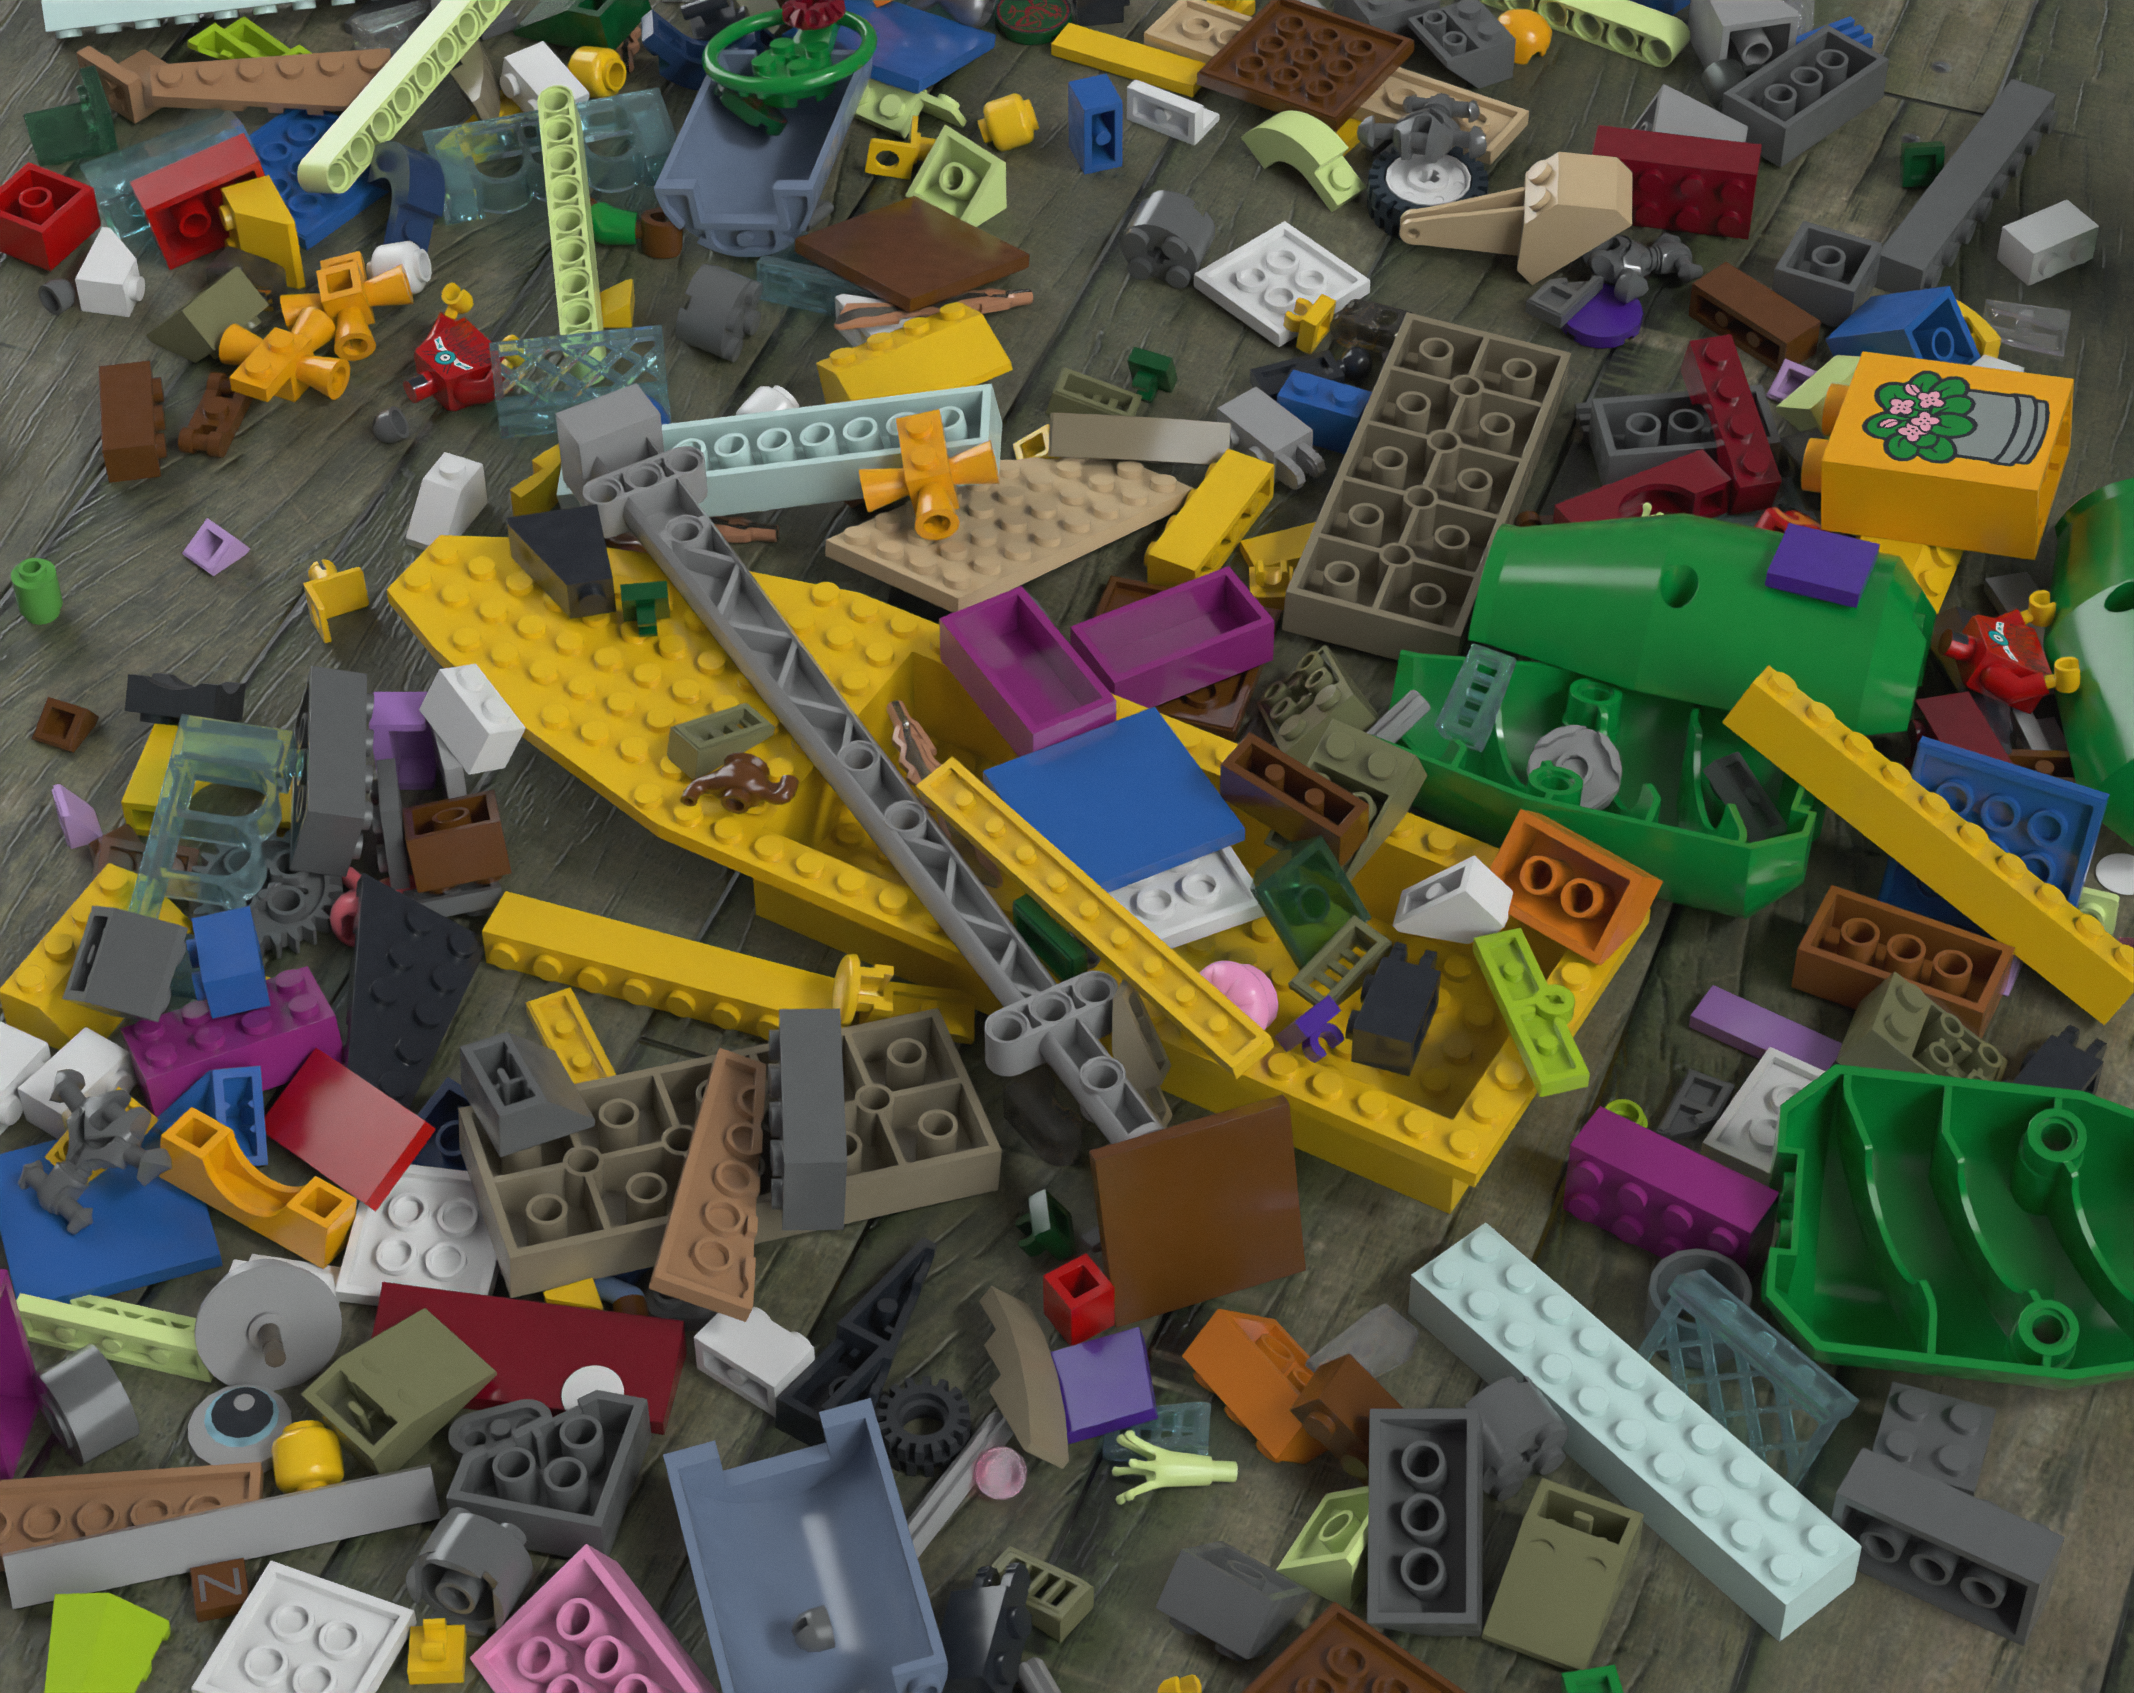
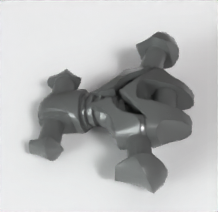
M1444 93L1436 94L1430 98L1417 97V94L1408 96L1403 101V109L1406 115L1399 118L1396 123H1375V116L1373 115L1365 118L1357 130L1358 140L1366 147L1374 148V140H1393L1395 147L1400 153L1401 160L1405 161L1411 160L1413 154L1425 155L1426 163H1436L1453 146L1468 148L1469 158H1480L1486 153L1487 149L1486 134L1481 127L1474 125L1470 132L1462 131L1459 125L1452 120L1453 117L1468 118L1469 123L1477 120L1480 115L1477 101H1455L1454 98Z
M1662 232L1653 241L1654 244L1651 247H1645L1642 243L1632 240L1628 236L1617 234L1582 255L1585 263L1589 265L1595 275H1600L1604 277V281L1615 285L1614 296L1624 304H1628L1632 300L1643 296L1649 290L1647 281L1643 276L1650 274L1651 271L1656 274L1678 273V277L1684 284L1701 278L1703 275L1702 266L1692 263V252L1689 247L1681 243L1679 236L1670 235L1666 232Z
M64 1069L57 1071L49 1101L64 1102L72 1113L66 1120L69 1132V1147L66 1161H62V1163L57 1162L49 1175L44 1172L40 1160L25 1164L18 1185L22 1190L29 1187L35 1190L41 1207L49 1213L62 1215L69 1222L67 1231L70 1234L76 1235L84 1227L93 1223V1208H84L77 1202L82 1193L90 1186L88 1184V1177L93 1174V1170L96 1171L100 1168L106 1169L108 1167L125 1169L129 1164L138 1169L137 1180L145 1187L157 1176L172 1169V1158L168 1151L163 1148L147 1151L141 1148L145 1132L151 1120V1114L144 1107H136L126 1111L125 1109L131 1101V1096L125 1090L110 1091L100 1096H89L86 1098L81 1092L86 1085L84 1076L79 1071Z

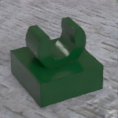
M1942 141L1901 143L1899 182L1902 187L1931 185L1944 168L1945 145Z
M1133 347L1127 362L1133 381L1132 388L1138 389L1136 394L1142 396L1141 401L1152 403L1157 389L1172 393L1178 380L1173 358Z
M667 581L621 584L624 622L637 621L639 638L658 636L656 619L670 618Z
M1046 1189L1029 1196L1030 1213L1016 1220V1227L1026 1236H1030L1020 1240L1018 1246L1029 1257L1037 1256L1046 1249L1059 1261L1076 1254L1071 1213Z

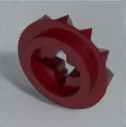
M790 0L782 5V19L784 23L801 30H817L828 27L842 18L846 12L844 0Z

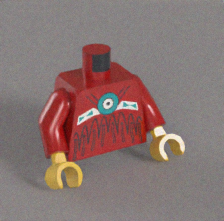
M455 283L447 284L442 291L441 297L448 307L445 313H439L423 343L416 348L414 359L417 375L404 380L403 386L408 398L413 403H418L433 396L448 411H457L474 404L491 403L497 396L512 391L511 377L514 375L512 369L528 365L530 362V352L515 335L505 337L499 348H497L465 317L457 320L458 314H465L472 309L473 298L465 289L461 291V288Z
M2038 590L2030 595L2029 608L2020 612L2018 609H2014L1995 618L1977 614L1971 617L1962 632L1949 628L1946 629L1938 643L1939 654L1955 659L1963 684L1968 688L2028 714L2033 712L2043 695L2049 694V689L2055 687L2059 692L2072 693L2080 685L2079 660L2075 657L2057 659L2054 663V674H2052L2035 628L2026 626V624L2031 623L2035 626L2047 627L2052 623L2056 615V603H2050V593L2046 590Z

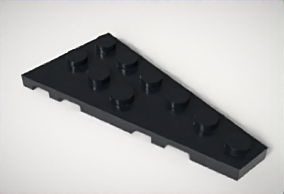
M363 873L357 882L356 888L358 909L353 925L355 946L354 956L350 962L346 1013L348 1034L347 1043L343 1050V1063H345L346 1068L409 1110L485 953L483 937Z

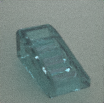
M1472 644L1434 724L1443 738L1449 741L1461 739L1467 747L1480 752L1483 751L1493 729L1516 664V659L1489 648ZM1482 664L1498 671L1495 677L1476 671L1478 665ZM1472 682L1488 687L1487 694L1471 689ZM1465 701L1481 705L1479 712L1464 707ZM1459 718L1473 723L1471 728L1458 724Z
M1188 1402L1156 1406L1159 1419L1124 1428L1131 1429L1135 1432V1436L1140 1439L1141 1430H1151V1439L1144 1441L1165 1450L1208 1456L1211 1403ZM1120 1430L1104 1435L1103 1460L1129 1462L1130 1459L1136 1458L1137 1460L1147 1461L1146 1457L1118 1444L1116 1438L1120 1435ZM1162 1431H1172V1437L1162 1438ZM1183 1432H1190L1193 1435L1183 1436Z

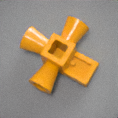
M360 251L321 260V270L316 271L320 293L280 295L281 308L288 331L291 332L302 309L306 307L320 309L331 318L336 327L335 354L339 358L348 361L367 358L376 348V342L368 325L375 323L372 307L414 304L406 270L403 264H400L368 280L365 262Z
M306 307L300 312L291 332L274 327L264 339L236 323L230 325L221 338L219 358L223 364L239 365L229 377L231 390L265 402H269L273 396L296 402L310 386L332 400L338 399L344 393L349 382L350 364L348 360L314 356L313 353L335 338L336 327L331 318L320 309Z
M939 409L896 418L903 468L859 469V477L867 510L872 512L910 495L916 515L915 530L917 534L927 540L948 538L958 530L960 524L955 512L956 509H960L956 485L1000 484L991 440L949 458L943 421Z

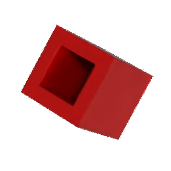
M1085 1253L1043 1275L1044 1315L1070 1346L1080 1344L1115 1325V1287Z

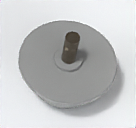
M276 1259L253 1260L239 1265L226 1274L203 1301L195 1322L196 1347L206 1368L217 1379L229 1386L252 1384L267 1387L274 1391L300 1385L316 1375L333 1356L341 1337V1311L338 1301L328 1285L310 1271Z

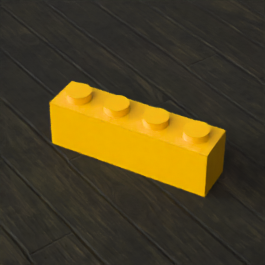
M1227 449L1217 463H1211L1203 482L1197 489L1193 488L1189 492L1185 505L1180 512L1169 518L1165 531L1158 541H1152L1149 544L1144 556V566L1147 567V583L1173 588L1219 570L1272 500L1275 465L1231 449Z

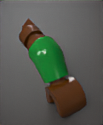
M590 196L594 241L604 245H636L638 239H641V250L651 257L673 258L680 254L683 247V228L679 230L671 221L667 222V216L661 207L644 211L641 214V219H639L638 212L615 208L605 202L599 203Z

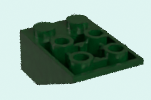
M541 0L513 30L514 36L578 49L582 46L611 48L615 51L639 25L641 18L652 9L649 0Z

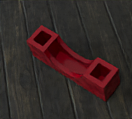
M1728 334L1689 341L1680 370L1692 405L1701 404L1711 421L1717 446L1718 466L1732 479L1728 504L1729 515L1771 508L1782 480L1732 335Z
M1703 449L1556 504L1554 506L1553 524L1641 517L1643 513L1642 507L1646 502L1652 506L1649 516L1661 512L1664 515L1686 513L1714 518L1728 511L1732 479Z

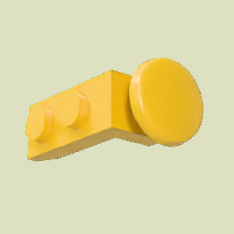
M847 954L842 958L836 972L832 994V1009H840L841 1026L848 1027L856 1011H860L859 1024L939 1008L953 1042L972 1044L974 1042L975 996L960 990L891 982L890 980L894 976V966L874 964L872 968L861 967L857 954Z

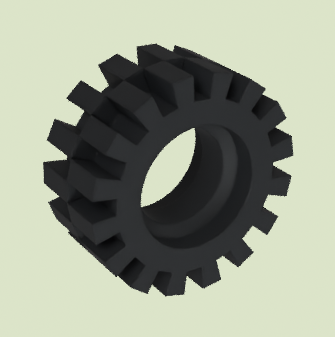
M922 1376V1384L915 1385L913 1377L904 1379L905 1389L902 1390L897 1384H894L889 1388L890 1397L882 1395L879 1400V1408H876V1418L888 1459H891V1467L899 1472L903 1465H906L907 1475L916 1477L917 1469H925V1477H934V1467L939 1466L942 1473H944L950 1466L951 1460L954 1461L970 1440L971 1420L969 1403L966 1398L962 1399V1391L955 1386L949 1391V1383L944 1379L940 1378L937 1386L932 1385L931 1376ZM917 1418H932L944 1425L941 1430L930 1435L911 1434L903 1428L905 1424Z

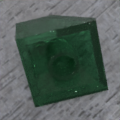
M1322 835L1287 844L1256 869L1250 891L1299 971L1353 915L1365 923L1372 918Z

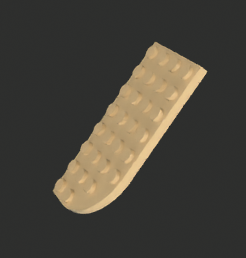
M1038 457L1000 460V484L956 487L960 509H956L955 512L960 524L958 530L950 537L942 540H927L919 536L915 530L916 515L912 502L909 500L901 507L889 512L880 513L874 519L858 526L848 527L844 532L826 539L825 556L954 613L1014 589L1181 510L1193 487L1178 482L1171 475L1158 474L1143 468V465L1136 461L1120 462L1072 458L1043 459Z

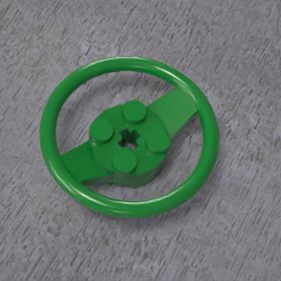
M776 9L744 18L717 33L708 42L703 51L702 65L706 74L714 82L731 90L739 91L740 97H748L750 93L757 94L758 99H762L765 105L776 108L798 107V99L816 95V101L818 102L832 94L836 87L835 82L853 74L872 58L877 48L878 37L875 29L866 19L846 11L842 18L828 27L817 30L799 29L793 39L783 37L771 41V49L766 50L751 61L754 77L738 75L721 67L718 63V57L732 42L750 33L786 24L782 19V9ZM844 26L858 33L862 39L859 48L845 60L832 65L831 53L840 27Z

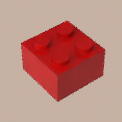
M28 162L0 186V252L52 271L101 226L94 187Z

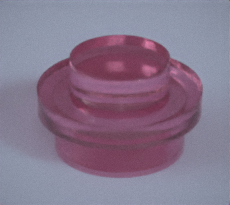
M995 1446L985 1450L977 1459L974 1467V1479L979 1490L986 1496L998 1500L1015 1496L1023 1488L1027 1477V1468L1022 1456L1014 1449L1005 1446Z

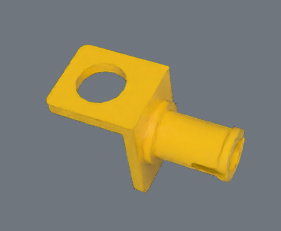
M912 115L907 143L878 138L870 139L865 164L866 173L910 180L913 164H916L917 161H925L936 141L934 138L921 137V132H917L919 116ZM882 151H892L897 154L899 160L894 165L885 166L876 160V155Z
M323 559L322 564L326 570L321 569L318 561L314 562L308 570L310 581L303 583L311 621L324 643L331 642L327 619L367 607L369 605V598L364 574L360 567L337 572L334 563Z

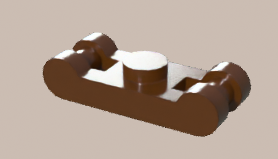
M211 372L208 376L206 391L188 426L183 427L179 433V451L189 454H195L197 450L206 451L210 457L223 458L250 407L253 397L232 391L230 380L225 373ZM225 395L233 396L232 399L224 398Z

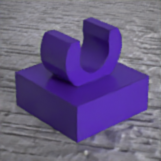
M1328 995L1274 1037L1286 1053L1302 1042L1304 1055L1308 1060L1316 1063L1327 1055L1320 1046L1318 1037L1325 1039L1332 1049L1345 1040L1342 1031L1337 1026L1327 1023L1342 1010L1331 996Z

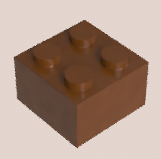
M494 789L402 809L406 844L418 893L428 891L430 894H443V891L450 890L459 884L473 881L477 884H490L500 880L503 875L512 873Z

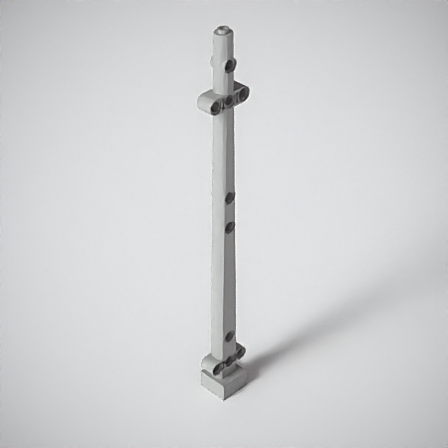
M637 383L555 413L563 481L582 506L597 504L604 538L614 537L631 530L1004 1007L989 1015L985 1021V1062L987 1067L993 1073L1000 1076H1014L1047 1062L1080 1104L1082 1115L1088 1121L1096 1124L1110 1144L1165 1129L1127 1079L1123 1064L1117 1059L1112 1058L1098 1040L1112 1032L1113 997L1118 990L1115 978L1103 971H1089L1059 984L1054 981L699 505V503L704 501L708 493L703 452L691 446H681L664 452L661 414Z

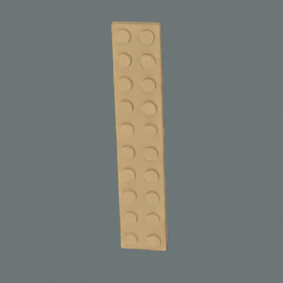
M1178 0L1144 32V45L1207 64L1253 17L1202 0ZM1399 67L1351 116L1363 121L1365 118L1374 115L1375 123H1396L1399 118L1406 115L1403 109L1404 99L1417 94V97L1430 98L1436 94L1444 93L1454 98L1455 101L1470 102L1475 100L1480 109V115L1477 120L1471 123L1468 122V118L1453 117L1452 120L1459 125L1462 131L1470 132L1474 125L1482 128L1486 134L1487 149L1484 155L1476 158V161L1491 165L1528 125L1529 111ZM1463 148V155L1469 152L1468 148Z

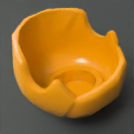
M1512 9L1504 12L1497 18L1516 39L1514 63L1527 64L1530 58L1537 52L1540 53L1541 57L1545 55L1552 38V29L1543 16L1528 9Z

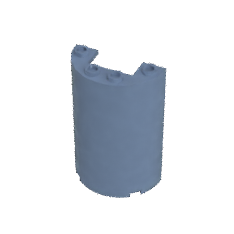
M723 50L718 57V63L721 67L732 73L754 77L751 61L757 57V51ZM833 50L831 53L833 65L845 60L856 50ZM872 58L853 74L837 81L832 94L817 102L816 95L798 99V107L777 108L788 120V124L779 136L766 134L768 126L760 123L758 127L751 126L726 108L719 99L721 95L717 96L714 94L717 83L706 75L654 186L656 198L669 220L679 230L684 227L699 238L698 244L726 255L760 257L777 253L792 245L794 239L803 231L805 232L870 79Z
M871 1398L819 1412L826 1443L724 1471L715 1441L663 1454L723 1693H942L948 1674V1661ZM824 1605L831 1621L835 1648L821 1652H807L800 1649L795 1642V1636L791 1630L793 1622L800 1613Z

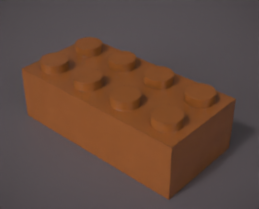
M1831 885L1797 949L1791 987L1856 1010L1858 1003L1895 971L1909 983L1918 986L1924 995L1947 1013L1956 1016L1962 1025L1982 1039L2007 987L2015 947Z

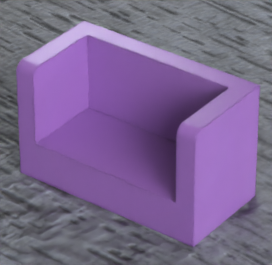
M374 692V708L371 721L369 722V729L374 730L373 753L375 765L376 760L395 758L399 790H431L435 788L437 767L430 723L419 710L428 692Z

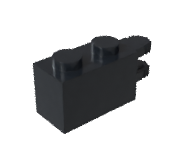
M1396 942L1389 958L1382 957L1376 974H1367L1360 997V1002L1363 1003L1360 1011L1352 1010L1348 1019L1345 1038L1352 1040V1062L1410 1076L1438 1006L1441 971L1435 970L1438 957L1437 952L1426 949L1420 958L1419 965L1407 963V944Z
M2070 1024L2058 1037L2051 1034L2039 1050L2033 1047L2025 1056L2018 1076L2015 1079L2008 1077L2004 1082L2080 1090L2095 1095L2104 1063L2102 1058L2107 1049V1043L2097 1038L2085 1051L2075 1047L2079 1040L2080 1029Z
M1020 1562L1009 1563L1006 1566L1007 1569L1004 1570L1005 1575H1003L1002 1579L997 1568L991 1566L980 1567L971 1589L951 1591L939 1633L948 1661V1674L942 1693H1012L1013 1686L1019 1676V1664L1026 1638L1030 1635L1032 1626V1615L1025 1607L1029 1594L1028 1588H1030L1031 1575H1029L1026 1565Z

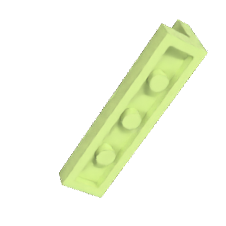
M20 1293L16 1300L27 1341L70 1351H76L91 1343L109 1360L210 1383L214 1377L203 1364L198 1354L195 1342L196 1318L94 1295L71 1299L70 1304Z

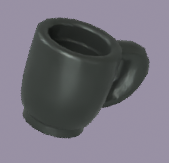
M1733 59L1719 60L1708 66L1702 74L1701 83L1713 108L1721 113L1723 94L1764 66L1752 64L1742 68V65Z

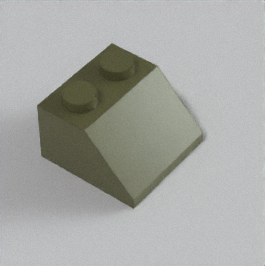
M237 265L201 289L147 333L146 336L152 343L192 362L197 363L209 354L215 360L219 357V345L225 330L230 325L236 323L251 331L261 323L257 315L268 307L269 304Z

